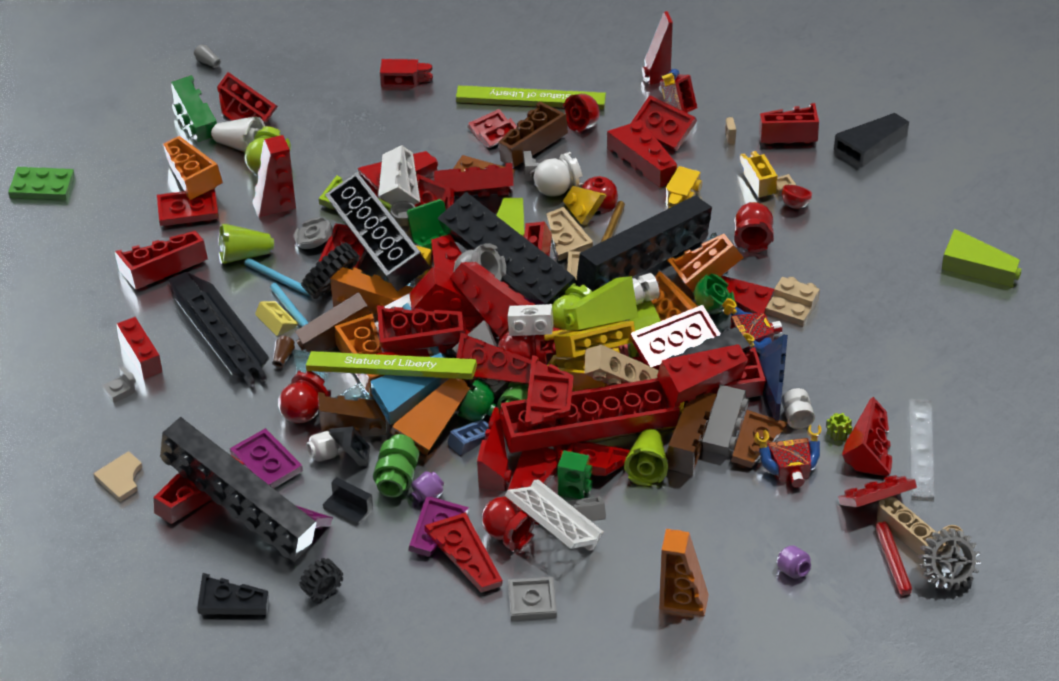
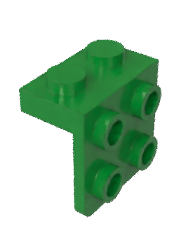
M441 199L407 211L412 242L416 246L431 249V252V240L447 235L438 220V217L446 211L444 201Z

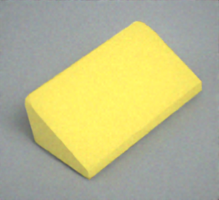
M276 301L260 302L255 312V315L276 336L282 335L298 325Z

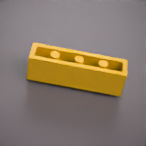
M619 321L554 336L557 357H577L585 355L587 349L598 345L613 348L632 343L629 337L631 333L635 332L634 321Z

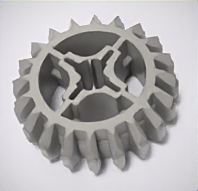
M950 528L948 531L941 529L940 534L938 532L932 533L933 539H925L928 546L920 547L925 551V555L921 554L918 557L924 559V563H921L919 566L920 568H926L922 575L924 577L930 576L928 580L930 584L936 583V588L941 589L944 587V590L950 591L951 588L959 590L960 585L962 587L968 586L967 580H975L971 573L979 572L975 568V564H980L981 562L975 558V556L980 555V552L973 550L977 544L975 542L970 543L971 536H964L963 531L956 532L955 529ZM946 542V545L943 546V551L936 555L938 548ZM956 543L962 549L964 557H962L958 553V547L956 546ZM952 557V559H957L958 561L947 562V560H942V558ZM935 562L941 565L943 575L938 571ZM964 564L961 571L954 576L958 566Z

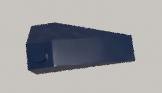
M785 334L763 347L760 357H758L766 380L763 392L773 417L777 421L780 418L788 335Z

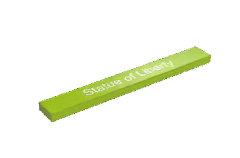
M458 85L456 102L536 106L540 101L551 107L563 108L566 98L570 95L587 94L596 100L599 109L604 110L606 93Z
M311 351L305 366L307 371L473 379L477 361L476 359Z

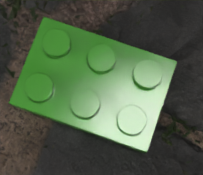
M17 167L8 191L9 198L67 200L75 175L74 169Z

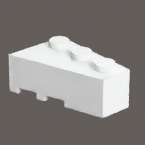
M402 145L382 156L378 196L391 206L400 201H408L414 205L420 202L413 153Z

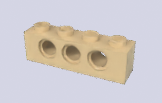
M603 345L587 349L585 352L584 374L593 377L596 381L607 383L608 386L657 378L659 370Z

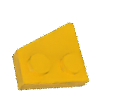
M572 186L563 202L580 224L587 226L606 195Z

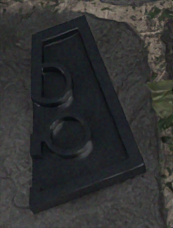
M202 572L197 605L198 614L267 615L269 592L267 590L246 584L239 586L230 583L228 579H214L210 577V574Z

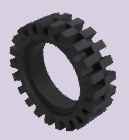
M347 242L342 243L334 250H331L327 256L325 255L320 262L318 261L315 267H312L311 272L307 273L302 280L301 286L313 299L322 297L331 289L330 278L342 267L352 270L360 260V256Z

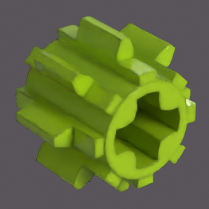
M834 413L830 419L826 420V434L830 438L832 437L834 441H844L852 432V420L845 416L844 413Z

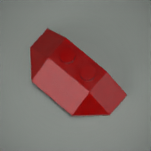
M227 72L217 86L221 112L232 121L259 117L266 123L278 107L229 72Z

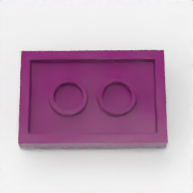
M266 428L230 448V454L233 457L242 461L246 468L272 488L303 471L302 464Z

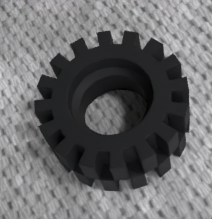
M321 558V561H315V565L310 564L309 570L305 569L303 572L305 575L301 576V581L299 582L300 588L312 601H325V597L330 598L331 593H336V588L342 585L340 582L343 581L344 578L342 576L344 574L332 560Z

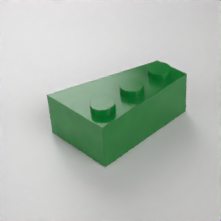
M190 75L172 81L173 111L176 116L179 115L182 125H186L189 135L193 136L197 142L212 138L211 131L215 124H217V121L207 102L203 103L199 96L202 93L200 89H195L193 76Z

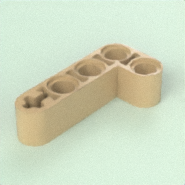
M890 496L879 500L878 521L887 522L890 531L917 555H925V551L920 547L928 546L925 539H933L932 533L936 531L897 498ZM948 525L943 528L947 531L950 528L955 529L956 532L963 531L959 526L956 525ZM946 542L938 548L936 555L943 551V546L946 545ZM956 543V546L958 547V553H959V551H960L961 548H960V546ZM952 557L942 558V560H949Z

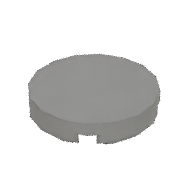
M324 218L310 219L302 224L303 227L300 230L299 228L296 229L294 240L300 248H315L330 238L333 232L332 225L329 220L326 221Z

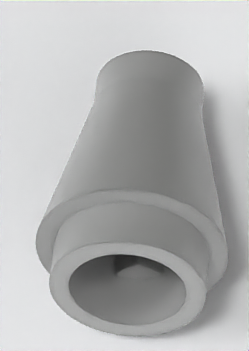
M200 44L194 50L193 55L197 61L213 68H217L220 65L221 59L207 45Z

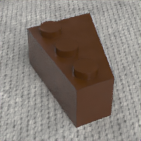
M318 392L321 432L335 428L353 427L362 437L387 435L386 419L376 400L358 398L355 401L345 399V396L338 395L337 398L327 397L325 393Z

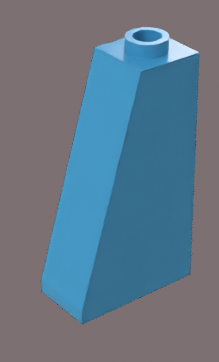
M441 353L436 354V355H434V356H431V357L443 358V356H442ZM385 375L371 381V392L388 423L391 425L407 414L449 378Z

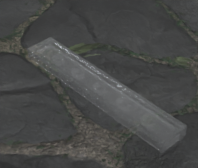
M910 399L911 479H915L917 488L911 490V500L934 502L931 400Z

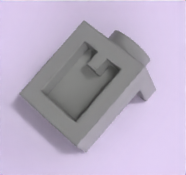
M523 151L525 181H534L535 169L539 165V163H536V159H532L531 151Z
M124 367L119 368L120 377L102 385L103 391L113 403L136 393L134 386L136 379L133 373L128 372Z

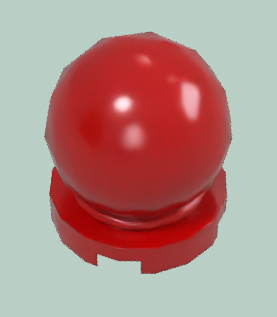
M749 202L741 206L734 218L735 244L738 248L748 249L749 253H759L767 250L768 245L774 241L771 211L767 206L756 202Z
M507 331L501 337L498 347L532 360V355L539 357L538 361L546 365L545 351L541 350V344H545V335L509 336V331Z
M299 370L292 378L291 384L282 390L278 398L280 413L289 422L295 424L308 423L319 412L318 392L325 393V396L331 397V389L327 391L323 385L325 380L312 371L303 373Z
M506 496L491 500L487 503L482 513V524L485 531L492 538L503 541L505 547L512 552L516 548L522 550L527 546L535 535L532 533L535 524L539 525L535 519Z

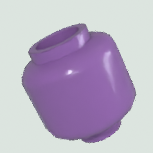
M424 472L411 485L414 490L411 494L418 503L425 502L426 497L438 498L444 491L442 487L444 482L435 472Z
M790 545L779 553L777 566L780 571L789 577L799 579L809 573L811 558L802 549Z

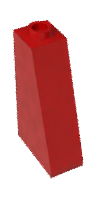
M427 151L413 154L416 175L419 174L429 179L433 178L434 171H438L437 159ZM382 162L358 168L359 175L377 198H380L378 195Z

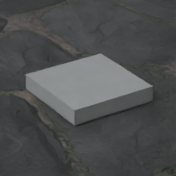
M553 577L508 580L511 621L557 618Z

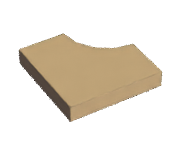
M128 451L93 473L95 480L121 502L138 491L134 478L143 467L142 463Z

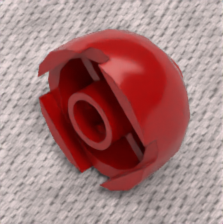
M575 94L566 98L563 108H565L567 126L571 130L581 132L595 126L599 119L600 111L593 97L587 94Z
M596 176L587 179L583 183L581 188L606 195L597 211H601L600 214L610 212L616 207L618 201L617 187L610 179Z

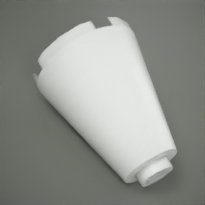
M259 117L227 121L215 124L211 134L215 142L245 152L246 147L254 140L255 134L258 130L265 127V124Z

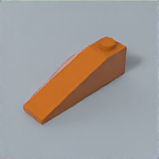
M660 271L658 272L655 279L659 287V298L651 301L655 305L661 321L699 307L667 276Z

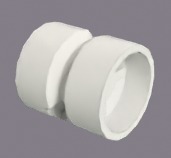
M648 273L639 276L638 279L632 278L636 305L643 303L644 300L647 302L659 298V287L653 274Z
M796 388L787 391L782 396L781 402L790 427L803 429L814 422L815 414L807 391Z

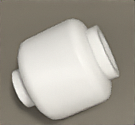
M329 431L312 435L309 438V442L306 443V448L311 459L314 458L315 461L322 462L336 457L340 445L329 435Z

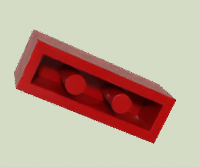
M133 317L117 323L119 341L143 380L162 373L160 355L137 318Z

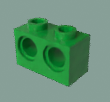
M563 451L558 464V496L577 500L584 499L586 493H590L592 480H589L592 473V465H589V455Z

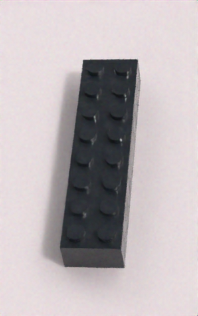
M358 172L325 194L334 209L396 291H399L431 268L418 248Z
M467 192L438 217L443 231L447 235L450 234L466 250H475L483 244L490 243L497 247L495 250L500 257L504 256L506 274L502 276V279L535 305L553 304L558 298L565 295V291L571 285L576 283V286H578L575 276Z
M695 195L580 252L576 278L578 286L585 285L594 292L615 278L634 277L704 241L708 237L712 206Z
M182 417L178 418L162 432L160 452L162 461L166 465H171L183 478H187L194 483L198 490L208 494L216 504H221L228 510L230 515L244 522L249 530L258 533L267 544H272L279 550L281 555L295 562L312 545L316 526L314 519Z

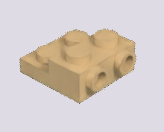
M781 277L774 289V295L766 307L765 314L804 326L819 301L820 289L813 283H800L794 277Z

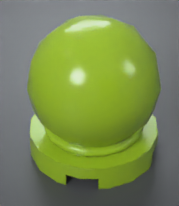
M265 126L255 134L254 140L246 147L244 156L245 163L250 171L258 174V170L261 167L260 159L264 139L280 136V130ZM287 138L286 142L291 151V143Z
M576 283L571 285L565 291V295L558 298L552 304L553 327L566 329L563 309L592 293V291L585 285L580 287L576 286Z

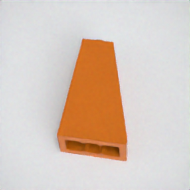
M449 378L393 425L390 433L393 435L403 434L409 436L415 442L418 451L427 456L470 389L467 383L462 379Z

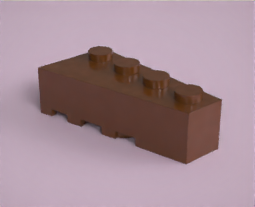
M711 392L697 395L694 400L684 402V410L679 415L677 426L673 431L666 451L669 470L693 476L703 448L702 441L717 394Z

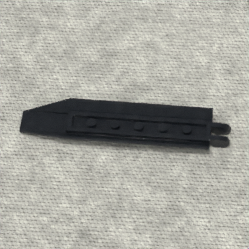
M188 272L168 279L177 303L229 372L234 376L244 378L250 388L255 387V380L251 376L255 372L262 383L266 382L267 377L262 368L269 360V356L214 285Z

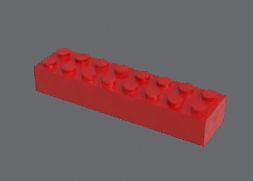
M658 378L574 391L572 392L569 416L530 427H524L527 399L501 403L499 420L509 452L515 453L642 432L646 429L654 430L677 426L680 409L679 407L673 409Z

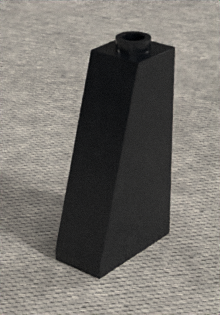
M892 113L839 132L835 135L834 150L864 167L908 136L909 121L896 113Z

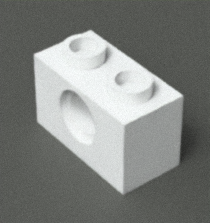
M552 304L509 306V336L552 334Z

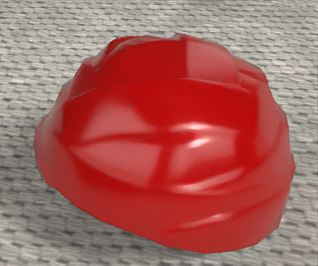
M784 185L781 190L783 202L792 209L804 208L812 199V192L801 186Z

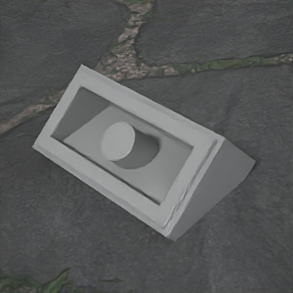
M600 496L566 501L590 521L606 518L605 503Z

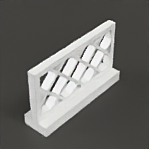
M534 480L530 487L511 489L505 494L508 499L571 549L584 546L589 551L594 550L604 531L540 480Z

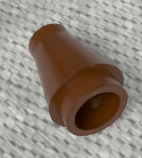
M280 336L275 341L272 361L275 367L283 368L285 362L294 351L295 342L292 338Z

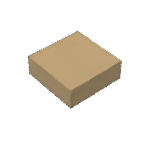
M733 117L726 118L725 135L729 144H735L736 126Z
M789 174L780 176L777 179L776 192L779 196L782 195L781 190L784 185H796Z

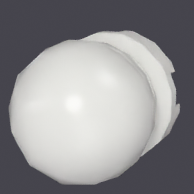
M571 152L561 154L559 159H546L539 163L535 169L534 184L539 192L550 197L560 196L568 188L571 189L572 186L581 188L583 183L579 181V177H582L580 165L576 158H571Z

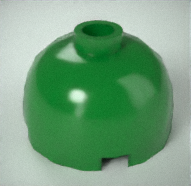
M712 273L709 276L706 274L696 284L694 298L698 306L703 305L708 314L718 315L724 312L722 304L726 299L729 298L735 302L733 291L729 293L727 290L729 285L720 276Z
M478 378L472 384L474 387L468 391L460 406V412L457 414V416L471 422L483 420L486 415L491 416L493 409L497 406L493 403L495 394L491 386Z

